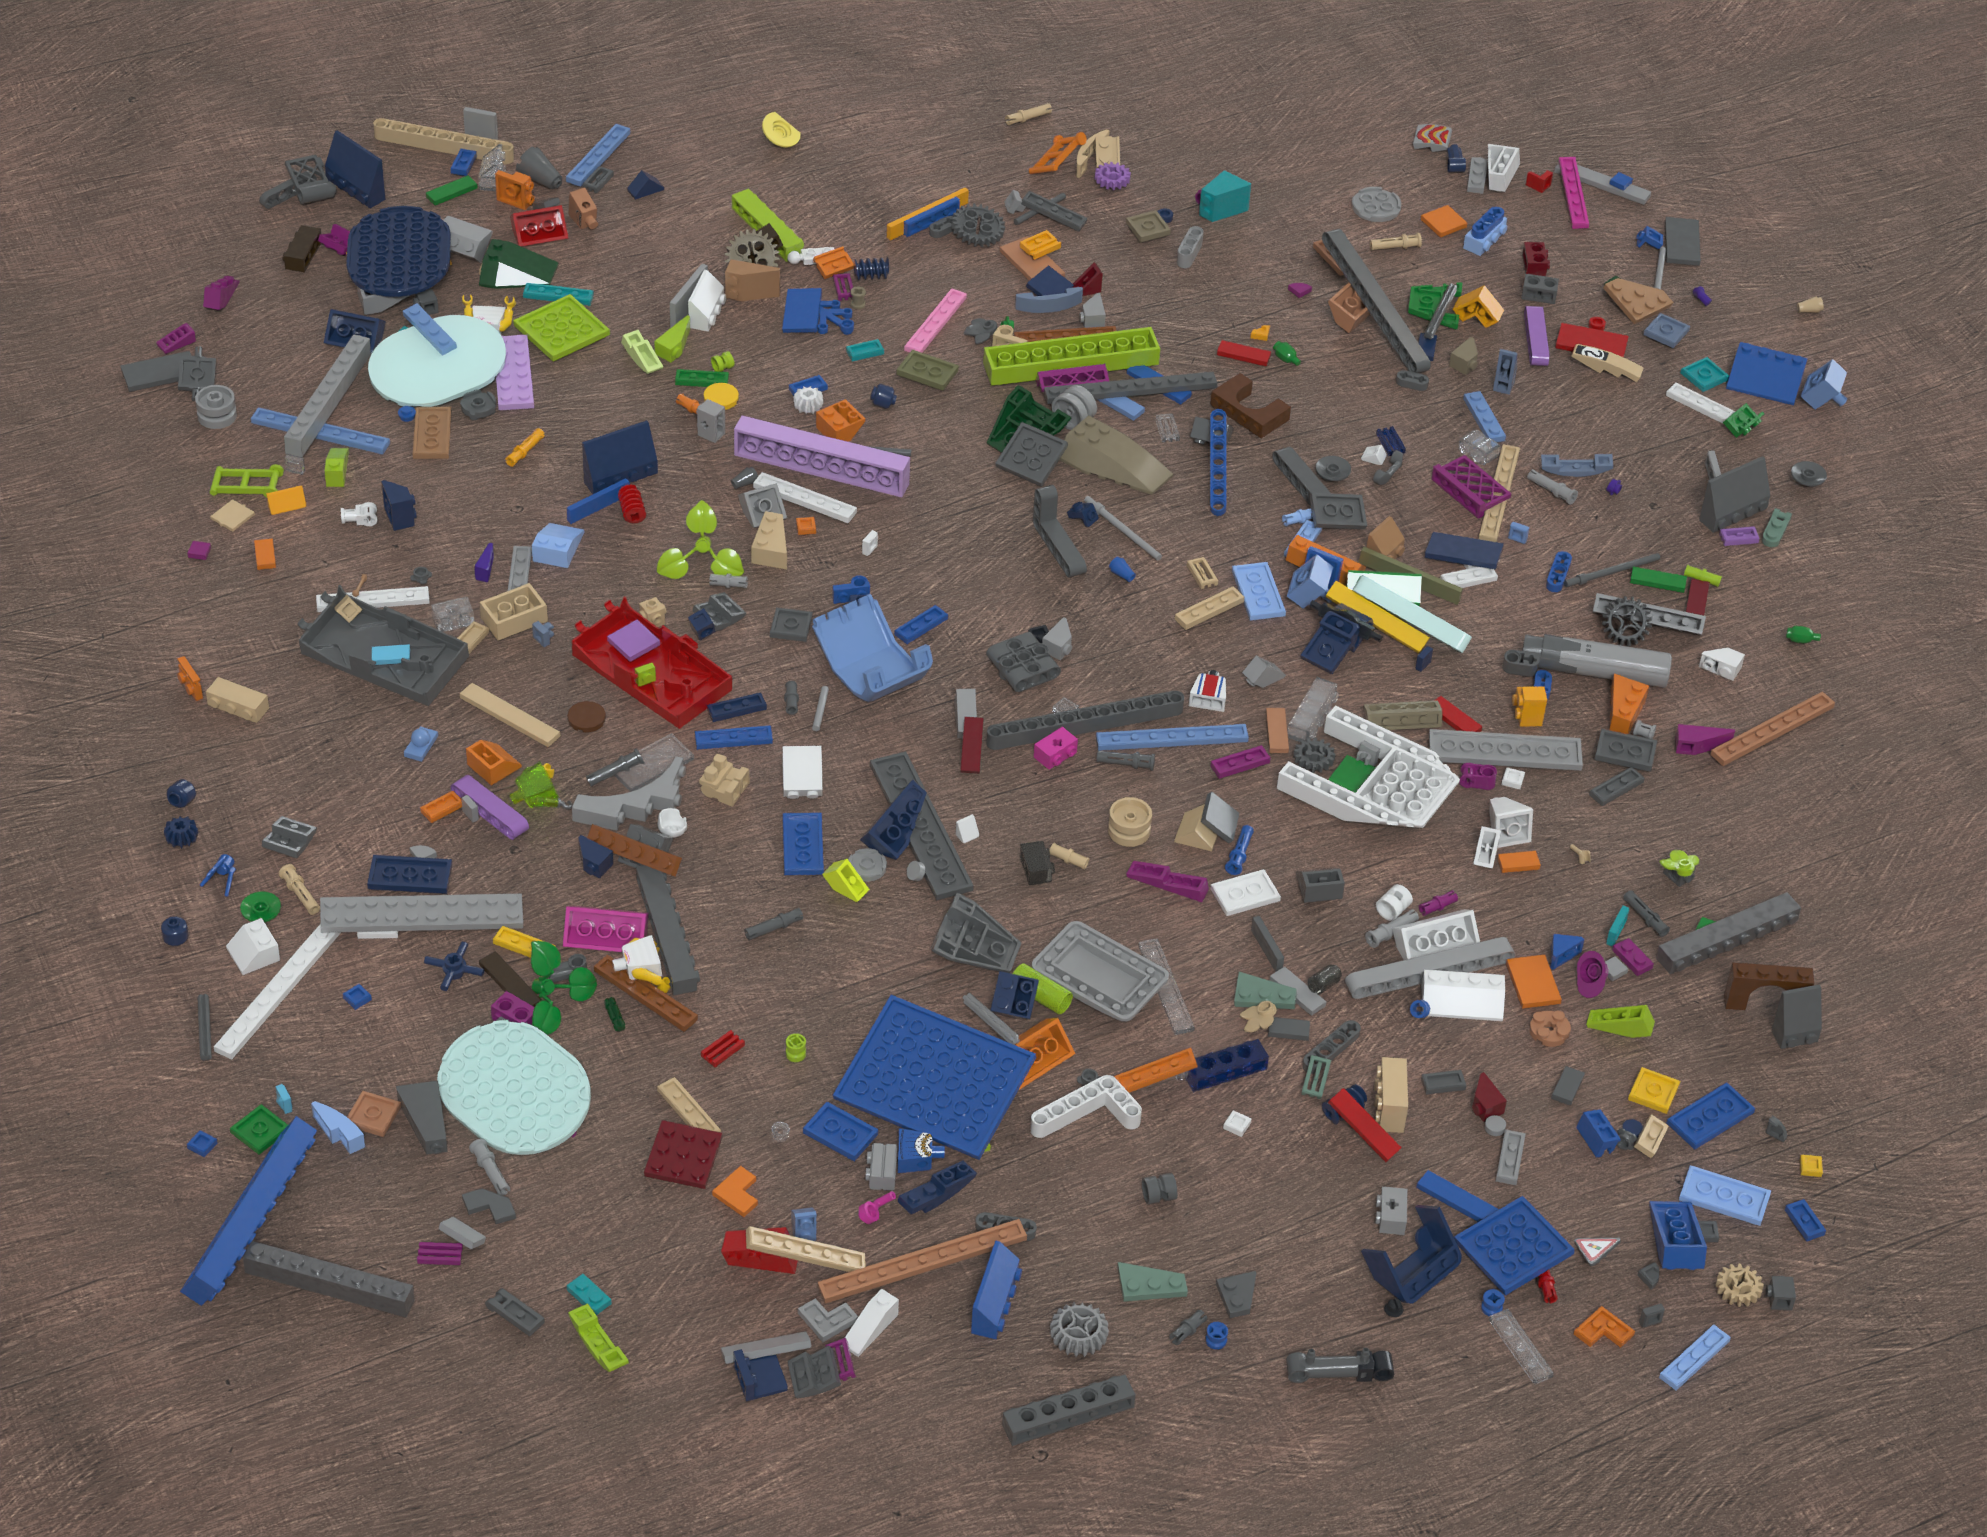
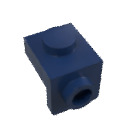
M1077 502L1067 511L1069 518H1082L1085 527H1090L1099 519L1093 503Z

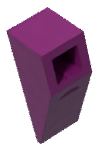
M224 276L205 286L203 307L217 310L226 307L240 280H235L232 276Z
M1678 724L1675 736L1676 753L1697 755L1711 751L1733 739L1735 729Z

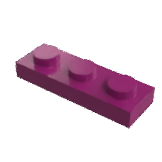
M1261 745L1212 760L1210 766L1220 779L1269 764L1271 758Z

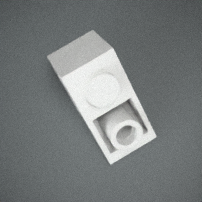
M1730 648L1704 651L1699 667L1733 681L1742 668L1745 654Z

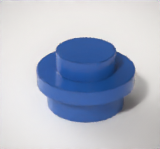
M403 406L398 410V416L404 422L412 421L416 414V410L411 406Z

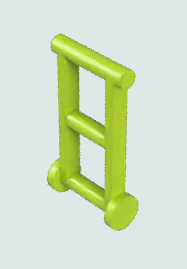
M277 464L271 465L269 469H223L221 466L216 467L209 493L212 496H215L217 493L263 494L267 498L266 493L278 491L276 489L278 477L283 475L284 469ZM221 476L242 477L240 486H219ZM250 477H271L269 486H248Z

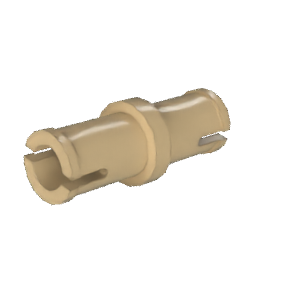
M1056 843L1052 844L1049 850V855H1053L1064 860L1066 864L1071 863L1084 870L1089 863L1088 857L1077 854L1073 849L1070 848L1068 850Z

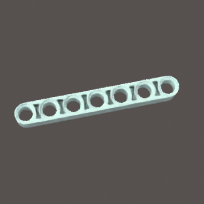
M1361 575L1353 589L1354 592L1461 653L1464 652L1472 638L1462 630L1364 575Z

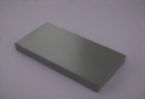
M1666 217V263L1700 266L1699 220Z
M190 351L120 365L129 392L178 382L180 356L190 357Z

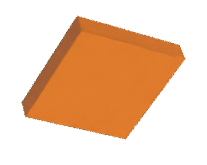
M1448 205L1421 215V220L1440 238L1467 228V222Z

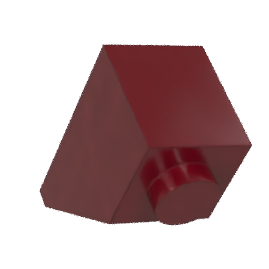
M1483 1072L1479 1077L1472 1109L1475 1115L1479 1116L1483 1122H1486V1119L1490 1116L1504 1114L1507 1100Z

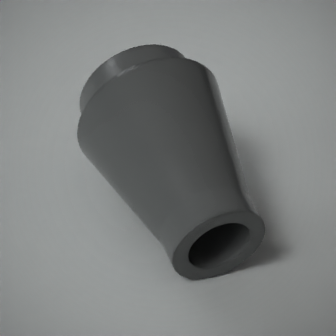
M746 467L735 478L731 479V483L735 489L750 485L758 478V474L753 467Z

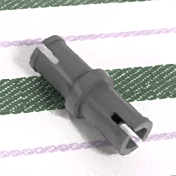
M788 681L785 684L786 693L784 701L786 702V712L794 715L798 712L797 702L799 701V694L797 693V683L795 681Z
M1197 1310L1189 1319H1184L1180 1323V1327L1169 1335L1170 1340L1176 1337L1172 1343L1179 1345L1185 1338L1192 1336L1196 1329L1207 1321V1315L1201 1318L1204 1312Z

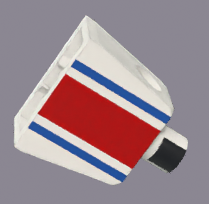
M1210 670L1208 674H1199L1190 692L1189 706L1224 712L1226 679L1219 676L1216 670Z

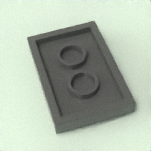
M1311 493L1309 496L1315 528L1366 529L1367 520L1362 495Z
M1601 729L1595 760L1651 772L1657 740Z

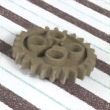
M746 229L745 234L739 231L740 237L733 235L735 241L729 240L731 247H725L729 250V253H724V255L729 256V259H726L725 262H730L732 259L752 263V260L748 259V255H750L748 242L750 241L752 253L756 254V257L753 259L755 264L762 258L766 261V266L778 267V264L774 263L775 260H780V258L775 257V254L779 253L777 250L774 251L777 244H771L773 238L768 240V233L762 236V230L758 234H756L755 229L752 230V233ZM756 242L763 244L761 251L755 250L754 245ZM739 245L746 247L745 254L742 255L738 252Z

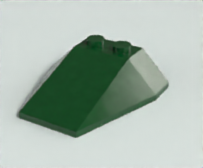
M492 239L482 261L479 286L501 289L525 287L526 283L550 285L559 262L509 241Z
M1017 385L1007 396L987 440V445L1002 453L1022 422L1054 436L1072 418L1059 409L1052 412L1034 401L1030 391Z

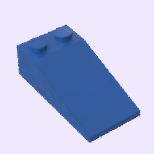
M1650 1201L1649 1207L1661 1267L1669 1270L1676 1268L1704 1269L1707 1245L1692 1203Z

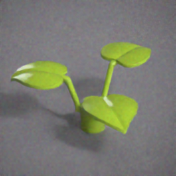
M703 500L699 501L686 517L687 527L694 533L700 532L701 537L698 538L696 547L684 556L680 549L671 548L662 554L657 564L658 574L671 579H679L688 571L689 565L685 560L697 550L701 553L709 551L715 559L711 564L714 574L741 576L744 573L741 558L735 550L725 548L720 550L716 556L710 547L711 540L705 536L704 532H714L717 526V519L712 508Z

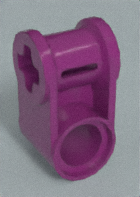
M1473 763L1461 765L1460 771L1462 776L1460 777L1459 784L1462 787L1491 790L1495 787L1497 769L1494 766Z

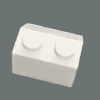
M262 918L243 925L226 945V949L242 975L280 961L278 944Z

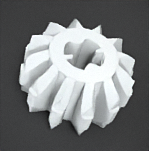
M803 386V389H797L794 395L795 409L799 410V413L814 414V411L817 412L822 408L823 395L821 391H818V388L812 389L811 386L809 388Z

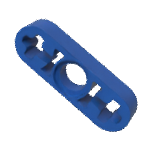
M1500 207L1490 208L1472 226L1471 235L1476 239L1485 238L1503 221L1504 210Z
M1561 551L1556 554L1546 583V588L1549 591L1559 592L1562 590L1571 566L1572 556L1570 553ZM1555 570H1560L1563 573H1556Z

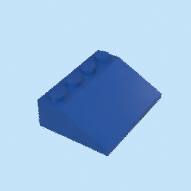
M1740 342L1726 389L1794 405L1808 358Z

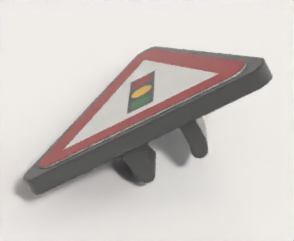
M1577 1238L1574 1242L1589 1266H1594L1620 1244L1621 1240L1620 1238Z

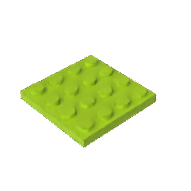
M571 294L513 320L514 326L523 335H527L528 339L552 361H556L610 335V329Z

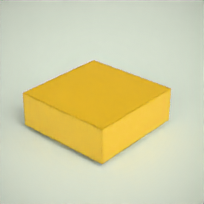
M1801 1155V1175L1822 1177V1156Z

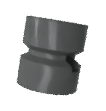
M1173 1173L1160 1174L1158 1178L1155 1176L1142 1178V1192L1146 1204L1159 1203L1161 1199L1163 1201L1177 1199V1184Z

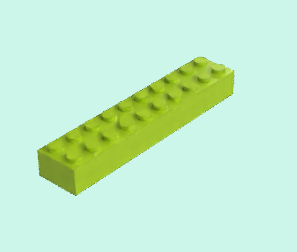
M1152 327L984 347L983 364L990 384L993 386L1036 380L1037 373L1040 371L1106 364L1107 371L1128 369L1141 365H1159L1160 347Z

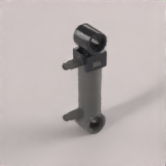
M1366 1347L1362 1351H1356V1356H1315V1350L1309 1349L1307 1355L1296 1352L1288 1355L1286 1358L1288 1378L1294 1383H1302L1309 1378L1356 1377L1357 1382H1372V1378L1378 1381H1388L1395 1375L1392 1354L1390 1352L1377 1351L1372 1354V1351H1369Z

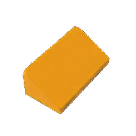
M302 485L266 493L271 515L306 507Z

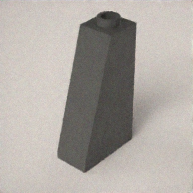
M438 1081L396 1086L397 1099L401 1102V1109L426 1155L448 1152Z

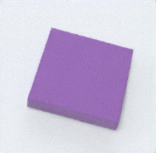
M638 620L607 636L608 642L630 662L660 645V640Z

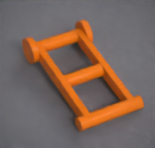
M1078 132L1076 136L1063 138L1061 135L1055 136L1053 140L1054 145L1033 167L1029 168V173L1037 174L1057 171L1058 166L1078 145L1086 143L1085 133ZM1064 144H1069L1063 151H1058ZM1056 158L1050 165L1044 166L1050 159Z

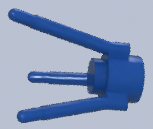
M227 854L221 855L200 883V886L203 887L215 872L220 875L228 873L225 896L227 897L233 874L236 871V868L233 867L234 859Z

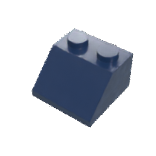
M386 480L381 481L383 505L393 531L415 526L414 519L417 518L415 508H413V505L416 504L414 495L410 494L407 487Z

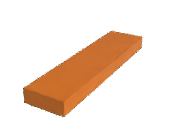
M1188 1048L1114 1077L1130 1093L1197 1068L1198 1065L1192 1048Z

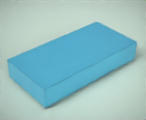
M410 644L372 647V660L376 661L375 665L401 663L402 658L410 660Z

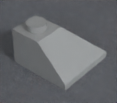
M777 483L738 494L742 511L753 528L760 526L765 511L783 514V519L787 518Z

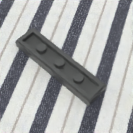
M1029 191L1022 199V205L1074 230L1080 231L1087 222L1086 217L1034 192Z

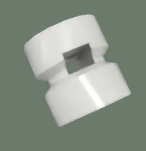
M1396 884L1376 902V908L1383 918L1393 921L1412 903L1413 898L1407 888Z

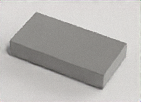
M455 1217L440 1222L438 1228L470 1249L484 1244L486 1239L484 1235Z

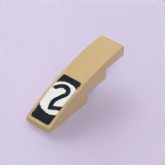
M1576 344L1571 357L1599 373L1606 370L1618 378L1623 374L1635 382L1640 379L1643 371L1642 366L1624 357L1595 347Z

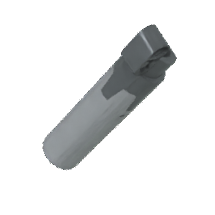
M1544 634V637L1525 635L1523 650H1508L1504 655L1502 667L1506 673L1527 677L1534 676L1538 668L1613 680L1615 673L1649 686L1665 688L1669 680L1672 657L1670 653L1569 637Z

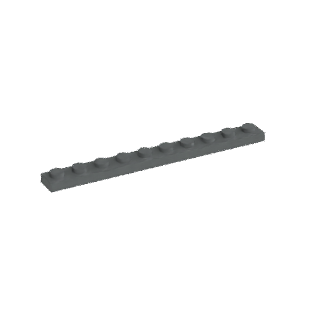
M1214 372L1075 385L1087 389L1094 399L1212 389L1217 388V380ZM1072 385L1044 387L1047 404H1052L1056 397Z

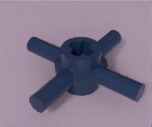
M461 942L457 952L448 954L444 960L426 956L424 959V964L442 967L443 972L446 974L440 986V989L443 991H447L452 980L461 978L464 973L477 976L484 975L483 968L466 965V961L463 959L468 947L466 942Z

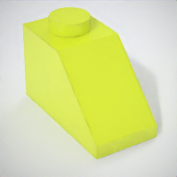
M848 859L834 862L822 874L833 890L855 902H858L870 890Z

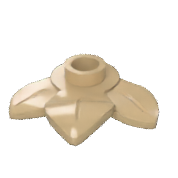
M1263 1001L1258 1006H1252L1242 1012L1240 1017L1248 1020L1244 1028L1245 1032H1254L1260 1027L1262 1029L1268 1028L1274 1021L1273 1016L1277 1011L1276 1006L1270 1001Z

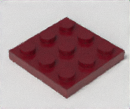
M662 1120L644 1170V1176L706 1189L723 1138L722 1133Z

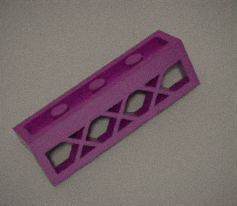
M1106 364L1040 371L1036 377L1037 387L1040 386L1041 392H1044V387L1109 381Z

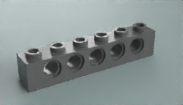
M1125 1374L1113 1376L1108 1380L1099 1383L1094 1382L1080 1389H1072L1064 1394L1052 1395L1038 1402L1034 1401L1019 1408H1011L1003 1412L1002 1426L1011 1445L1014 1446L1134 1408L1136 1394Z

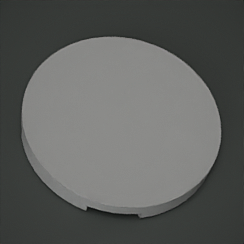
M1366 187L1360 189L1352 198V209L1355 214L1365 220L1386 222L1399 215L1401 200L1397 194L1382 190V187Z

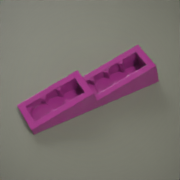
M1133 861L1126 873L1128 878L1199 902H1203L1209 890L1207 878L1173 873L1170 871V866Z

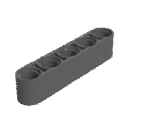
M1291 446L1273 452L1272 457L1275 465L1310 506L1309 496L1311 493H1330Z

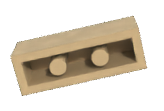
M220 677L206 691L207 703L211 707L255 723L269 709L268 696L266 694Z

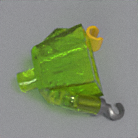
M540 761L534 766H528L515 780L519 790L510 794V798L515 805L525 800L530 808H559L562 806L564 809H571L573 806L571 801H567L569 806L564 801H561L550 779L554 776V769H551L549 763L543 766Z

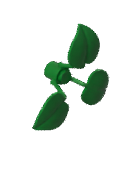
M532 941L531 966L533 971L540 976L532 982V990L539 994L540 998L544 999L539 1001L534 1008L532 1026L548 1035L559 1028L561 1013L557 1007L552 1006L553 1002L546 995H550L555 988H570L569 994L571 999L585 1001L595 993L597 979L587 968L578 967L569 975L570 984H554L552 980L546 978L554 974L553 969L557 968L561 963L559 950L548 942Z

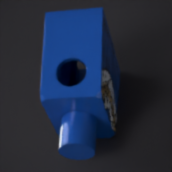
M899 1129L898 1173L930 1170L932 1168V1158H944L945 1146L932 1145L933 1135L931 1133Z

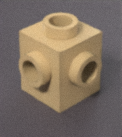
M656 597L639 603L640 611L638 613L656 627L665 625L666 608Z

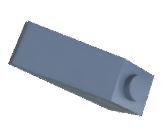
M1500 349L1493 391L1510 395L1517 372L1516 352Z

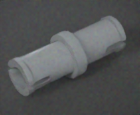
M710 574V585L726 586V588H747V576Z

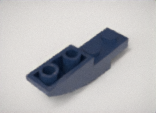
M964 1160L933 1174L931 1181L899 1195L897 1202L911 1215L920 1210L927 1213L957 1194L976 1177L977 1173Z

